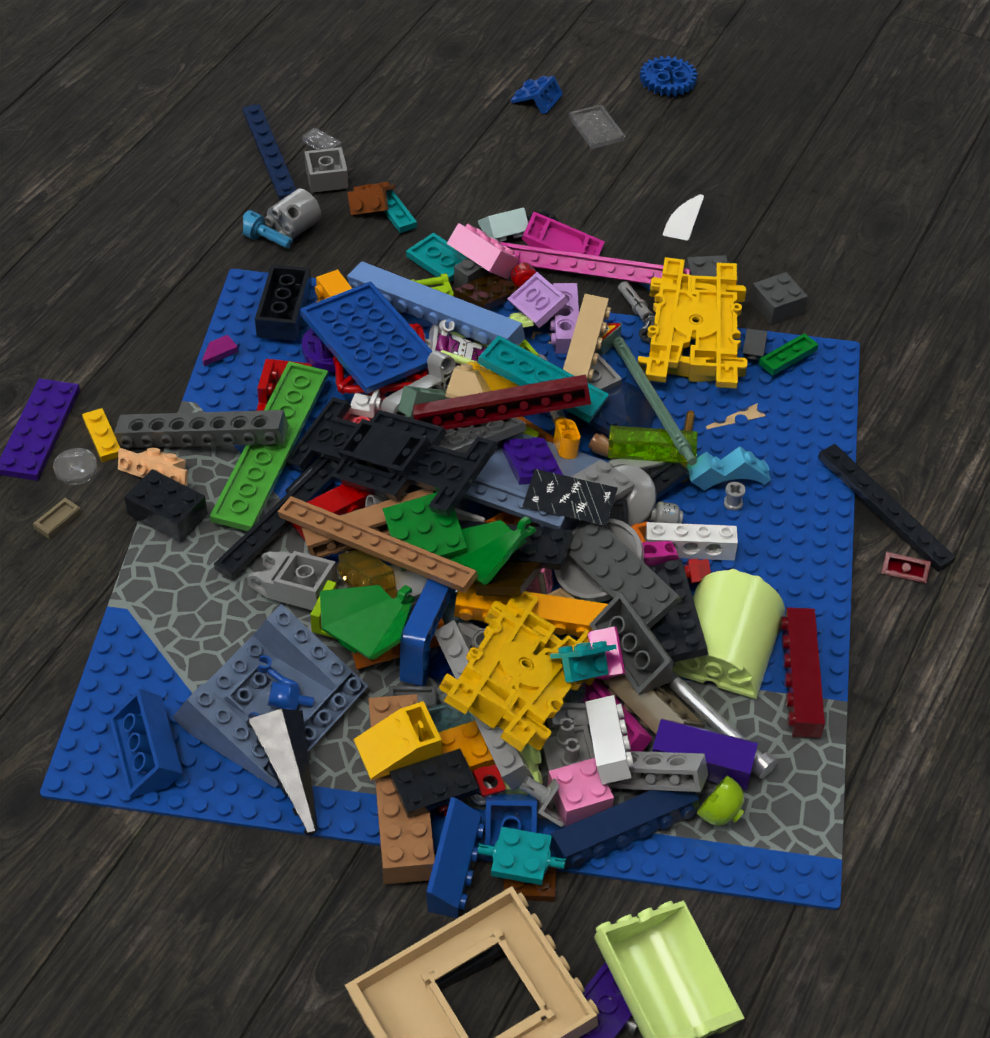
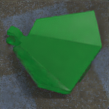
M523 517L518 522L515 531L511 530L501 520L461 529L468 552L451 556L447 559L476 570L478 577L473 582L474 584L476 582L483 585L488 584L507 562L512 553L527 542L525 538L536 532V529L529 525L525 530V526L531 523L528 517Z
M380 585L320 591L322 630L338 639L340 645L353 653L359 652L370 660L376 659L401 642L403 631L412 609L411 603L415 600L409 594L412 593V588L404 585L394 599Z

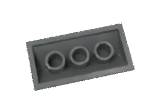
M619 592L589 625L593 631L617 627L625 669L624 675L636 692L642 695L671 681L673 660L624 593Z

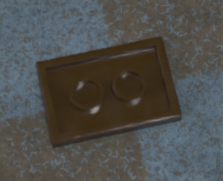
M506 562L488 584H477L475 587L476 595L521 596L542 570V565L540 562Z

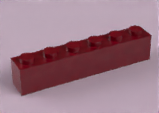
M787 607L785 617H781L780 624L781 631L785 632V635L782 636V649H786V654L783 656V668H787L784 685L789 687V692L786 693V707H790V712L787 715V726L792 728V737L821 738L825 719L815 609Z

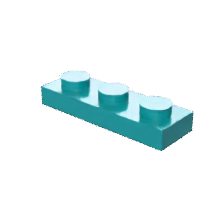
M392 189L386 190L389 210L383 212L398 232L402 233L417 228V221Z

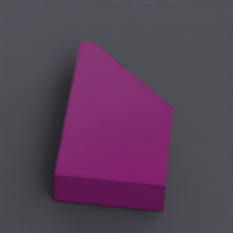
M228 335L209 342L202 359L203 365L206 366L238 352V346Z

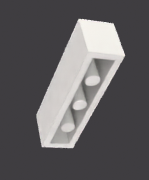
M614 695L586 701L596 765L602 785L632 778L630 767H634L631 752H627L631 750L628 735L623 736L628 734L625 720H620L625 718L622 705L616 704Z

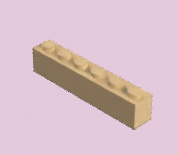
M584 294L563 370L574 376L586 374L587 382H592L594 369L591 368L592 365L596 366L598 353H596V350L601 349L603 338H600V335H605L607 323L604 321L605 319L609 320L611 308L608 307V298Z

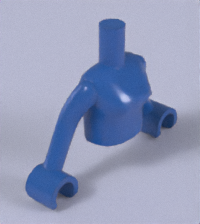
M262 655L259 658V661L266 663L267 666L258 665V671L260 673H268L278 681H272L268 706L296 710L298 705L313 706L314 697L300 695L298 683L271 667L272 660L269 656ZM251 712L248 715V718L250 719L259 716V714L256 712Z

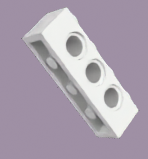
M646 523V542L671 541L676 548L679 558L735 561L738 544L737 526Z

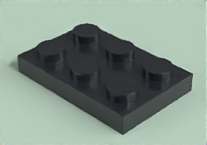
M461 749L389 772L390 779L407 818L450 803L451 797L461 800L479 794V786Z

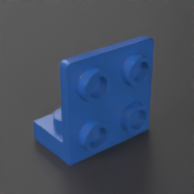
M542 76L537 80L529 79L525 81L523 87L515 92L511 102L517 103L534 99L540 113L544 114L550 110L563 93L554 76Z

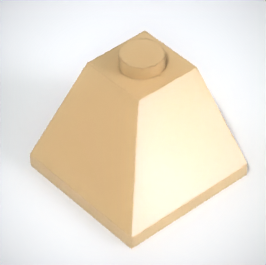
M462 363L454 368L445 397L455 398L492 390L479 370L473 369L472 365Z

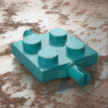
M501 827L499 839L495 846L479 843L477 854L492 856L491 876L538 885L543 884L544 874L549 867L564 870L566 862L565 858L551 856V835Z

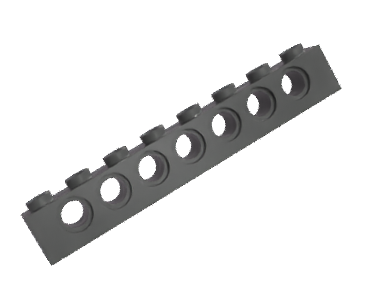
M284 410L120 415L114 435L120 448L284 444L289 424Z

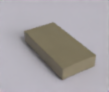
M64 498L35 521L33 527L50 539L82 513L81 508L67 498Z

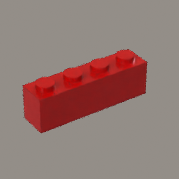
M342 484L307 503L340 516L365 508L367 496L377 494ZM292 523L295 530L305 540L303 527Z

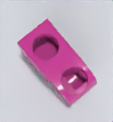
M671 541L642 542L644 547V563L647 566L679 559L676 548Z

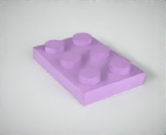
M537 272L507 298L516 309L531 319L538 328L547 323L554 314L569 302L562 292Z

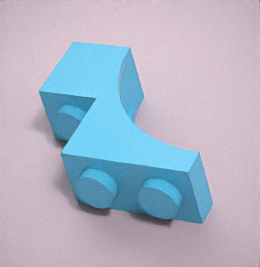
M740 446L721 460L717 456L714 457L705 452L697 458L695 465H687L691 482L704 491L718 483L734 479H750L764 485L771 481L768 464L764 460L756 458L751 451H746Z

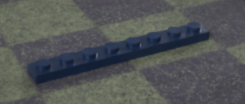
M260 104L242 107L245 120L280 201L294 192L296 187Z

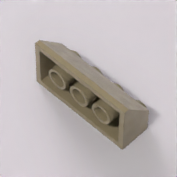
M624 674L603 680L609 686L608 691L615 697L621 698L624 702V707L631 713L636 714L640 718V723L647 729H651L655 734H657L661 718L702 729L706 726L665 684L639 695Z

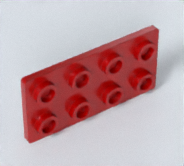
M265 360L257 387L258 407L256 411H264L289 361ZM294 362L312 367L310 363Z

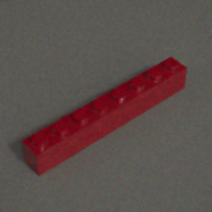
M586 374L415 404L413 405V415L415 420L441 426L448 430L590 405L591 401Z

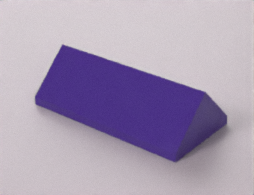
M661 718L652 752L705 754L708 770L706 781L719 784L728 775L740 785L742 790L747 791L758 743Z

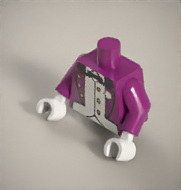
M446 319L441 321L439 328L442 333L438 336L435 350H444L478 361L485 347L450 333L448 335V332L454 329L455 324L451 321L447 329L445 327Z

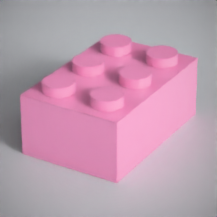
M458 223L447 244L489 272L508 279L511 270L519 261V258L514 256L515 252L501 245L496 239L487 236V233L468 223L466 226Z

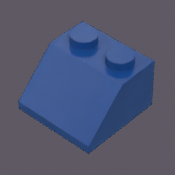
M493 794L486 796L485 845L495 846L499 839L501 827L536 833L537 799L529 794Z

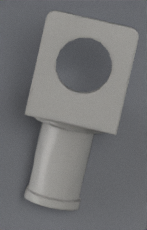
M527 776L525 778L526 783H522L520 790L539 800L537 804L539 814L563 827L565 824L563 818L546 808L560 786L558 780L554 778L550 785L545 787L530 776Z

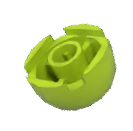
M727 775L717 785L714 792L704 801L697 814L704 821L715 826L726 825L731 820L736 823L744 813L741 809L745 801L742 788L734 779Z

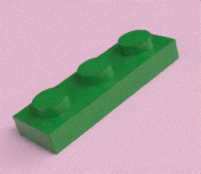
M804 333L761 357L759 365L774 376L817 351L819 344Z

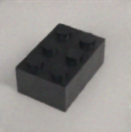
M153 469L124 496L128 515L179 542L208 514L206 498L203 494Z

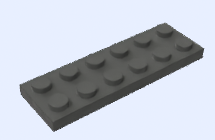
M589 522L573 536L567 555L612 599L619 592H623L649 629L682 601L674 590L604 525Z

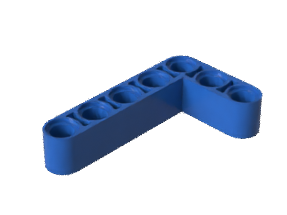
M428 578L404 628L400 642V682L422 687L426 685L429 675L430 642L455 589Z

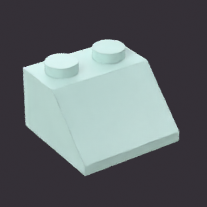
M524 207L478 220L482 231L499 242L506 241V237L513 235V238L522 237L528 225Z

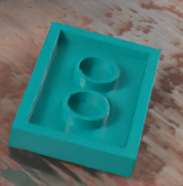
M435 233L430 234L406 250L407 258L434 276L439 277L440 274L447 273L449 283L454 280V266L468 258L448 245L446 240Z

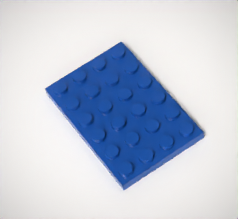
M371 281L300 309L301 317L366 394L428 368L427 359L433 351Z

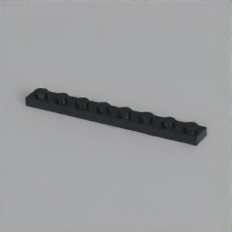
M836 444L819 452L818 458L926 561H930V565L939 572L954 563L956 557Z
M324 458L214 563V569L231 580L236 577L291 523L280 518L277 512L289 497L292 496L304 502L318 497L334 482L330 475L340 462Z

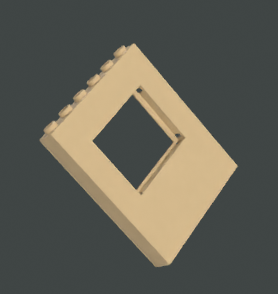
M512 886L345 985L350 998L373 1038H469L435 981L494 945L499 944L540 1010L495 1038H579L598 1026L597 1015L599 1011L592 999L587 1001L582 994L585 990L577 977L573 979L569 974L570 967L563 956L558 957L554 951L556 945L550 935L544 936L540 930L542 924L535 913L531 915L527 910L529 905L521 892L517 894Z

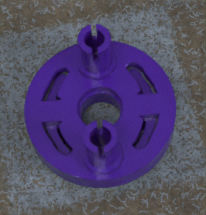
M309 329L302 339V354L305 361L310 363L312 367L335 372V366L333 365L334 355L316 333Z

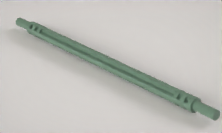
M618 336L613 341L614 348L623 359L660 419L678 452L685 457L689 465H695L697 459L691 451V445L678 428L631 353L625 340Z

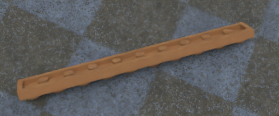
M292 496L277 511L282 519L463 593L467 592L478 577L477 571Z

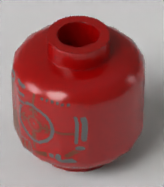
M519 263L511 270V280L514 285L521 287L536 271L529 263Z

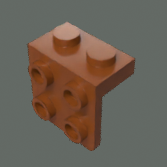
M388 181L353 187L354 191L347 192L351 215L389 210L386 190L396 188L395 184L390 185Z

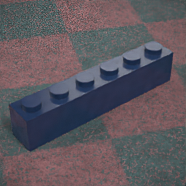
M650 790L552 832L550 847L557 858L566 859L564 870L571 867L577 868L594 857L600 858L612 849L623 848L635 839L646 838L658 829L669 828L673 823L681 819L686 820L693 817L697 813L699 798L695 792Z

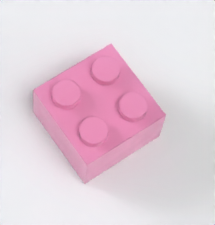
M595 758L548 772L547 786L550 785L554 778L558 780L560 785L552 799L559 815L563 818L565 827L613 807V794L608 784L602 785Z

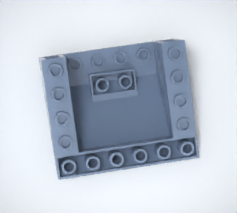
M519 433V435L514 438L531 439L533 438V436L524 433ZM502 440L497 444L498 448L456 506L459 510L466 511L472 500L520 518L528 517L532 522L539 524L540 527L573 531L580 521L579 519L523 507L530 484H518L501 449ZM546 441L564 476L571 477L601 460L578 452L577 457L574 459L562 458L558 455L555 444Z
M282 604L205 684L202 683L172 717L190 735L274 788L278 785V782L267 763L269 758L263 747L259 748L257 745L258 737L254 730L247 726L248 715L251 712L262 715L280 709L268 706L272 681H278L268 673H260L258 671V665L267 666L266 663L260 662L259 658L262 655L269 656L272 660L271 667L298 683L300 695L314 697L312 707L298 705L296 709L303 711L308 752L368 687L357 674Z

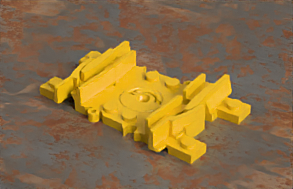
M665 257L662 278H652L650 285V296L655 297L654 301L658 303L653 304V310L656 312L654 325L649 326L647 336L651 338L649 357L638 356V364L643 371H646L645 375L649 381L666 383L667 374L689 377L688 380L691 382L716 380V387L737 388L738 377H744L747 369V359L737 357V349L740 348L741 340H734L740 339L741 332L737 330V316L741 315L742 305L737 302H744L746 287L736 285L737 264L717 263L716 277L691 276L683 274L685 260ZM691 339H695V345L690 346L689 357L682 356L683 349L689 347Z
M526 590L521 596H512L506 606L499 601H495L484 619L489 623L483 632L485 638L478 648L472 647L469 649L466 655V659L469 662L461 676L456 679L447 673L439 686V689L447 694L444 699L445 703L464 714L470 711L475 717L491 728L499 726L504 730L500 738L520 752L527 744L540 751L551 735V730L543 725L548 718L555 717L564 704L563 698L570 689L578 690L582 682L591 685L596 678L593 677L575 682L565 681L562 658L550 659V654L557 653L559 647L572 646L574 649V646L578 643L589 642L588 633L590 631L586 629L577 641L569 635L561 641L553 634L556 626L531 612L539 598Z

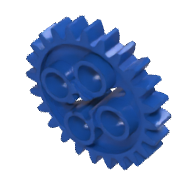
M668 55L667 58L660 56V59L654 57L653 61L649 59L648 63H644L641 66L640 79L641 83H644L643 87H648V91L654 90V94L660 92L661 96L665 93L668 97H670V94H673L676 97L677 93L684 95V91L689 93L690 89H694L697 73L696 69H693L694 65H689V61L683 62V58L677 60L676 56L671 59Z

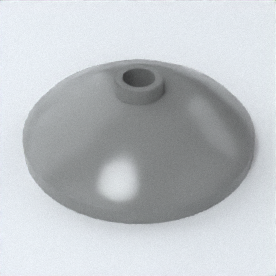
M620 465L613 467L635 483L633 491L618 499L627 500L628 525L632 526L636 523L645 522L651 515L656 503V488L653 480L645 471L636 466Z

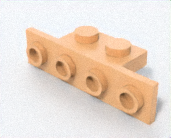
M123 448L118 449V470L144 478L153 469L187 486L188 471L184 470L186 460L178 458L176 454H166L158 448H148L147 451L138 454Z

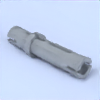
M624 281L619 284V292L622 293L632 306V311L639 315L643 322L648 316L653 315L648 309V304L638 296L629 282Z

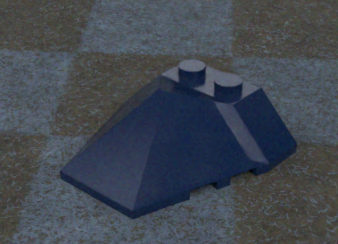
M625 381L606 391L609 394L607 401L590 422L580 419L570 412L565 416L576 423L578 431L587 424L614 438L615 445L622 449L620 454L630 457L637 455L644 448V442L647 434H649L650 426L656 413L642 390Z

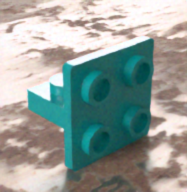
M607 641L593 642L592 646L591 642L578 643L574 646V649L572 646L559 647L557 653L550 654V659L562 658L565 681L575 682L609 674L605 651L615 650L617 647L616 644L607 645Z

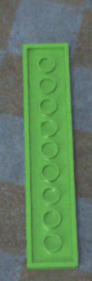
M288 362L264 411L284 410L289 424L284 444L245 446L210 515V522L249 531L258 522L283 471L286 460L292 452L328 379V370Z

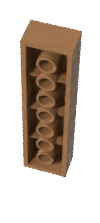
M417 694L369 698L370 727H373L397 710L418 703ZM390 774L375 779L384 884L430 880L435 860L430 811L407 818L390 779Z

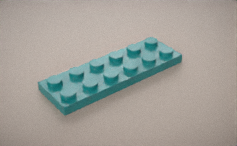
M499 335L484 350L477 361L478 364L519 386L574 376ZM588 383L591 404L564 410L590 422L607 401L609 394Z

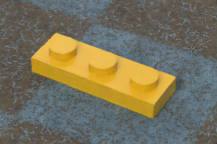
M103 408L82 414L83 421L101 462L118 458L120 446Z

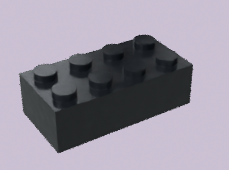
M282 265L270 266L255 316L256 337L297 341L303 320L300 315V309L307 306L312 288L311 268Z

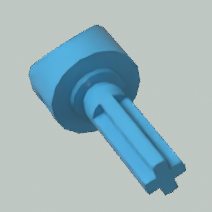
M251 210L243 215L242 235L252 240L262 236L287 249L290 248L293 240L266 226L264 216Z

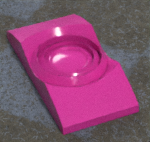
M533 212L522 236V239L532 247L599 256L605 242L537 212Z

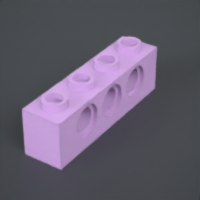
M553 283V286L562 292L569 302L552 316L553 319H550V331H554V333H551V345H555V354H568L579 315L577 283Z

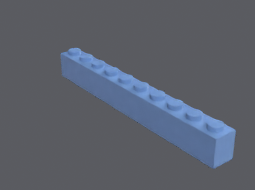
M361 261L347 275L352 288L371 281L394 308L429 321L434 325H439L441 321L446 319L445 327L447 329L449 328V323L453 321L455 326L451 331L477 340L482 344L490 345L498 335L516 345H519L525 339L521 322Z

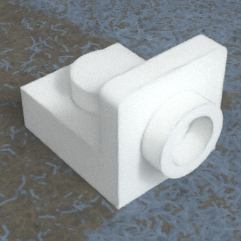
M379 389L374 390L372 396L355 393L350 404L349 414L373 418L377 410H381L382 398H380Z

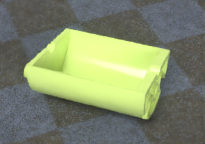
M735 569L710 573L701 579L693 595L708 655L674 662L675 666L672 670L678 676L701 683L712 681L717 685V688L757 699L780 630L781 617L785 615L783 600L777 591L759 576L739 572Z
M668 901L659 906L657 910L653 911L652 908H647L638 913L639 918L637 916L632 918L630 914L620 918L615 924L611 925L610 921L596 927L597 933L594 939L643 1038H707L715 1033L721 1034L744 1019L684 901L675 904L672 901Z

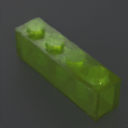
M610 425L608 458L688 463L685 457L678 452L666 429ZM680 430L691 445V451L696 458L698 431Z

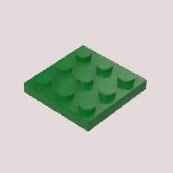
M438 492L383 508L390 536L444 558L468 552L455 509L448 517L432 512L429 508V504ZM400 567L401 572L407 570V569H404V568Z

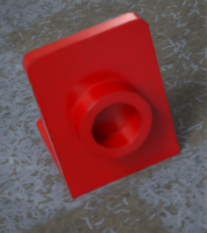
M496 764L473 770L472 774L483 797L505 791L506 787ZM495 779L497 780V786L494 788H487L483 784V780L488 783L494 782Z

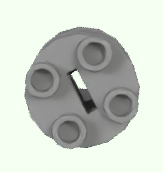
M297 189L270 207L264 221L268 227L293 240L320 221L321 210L317 200L308 191Z

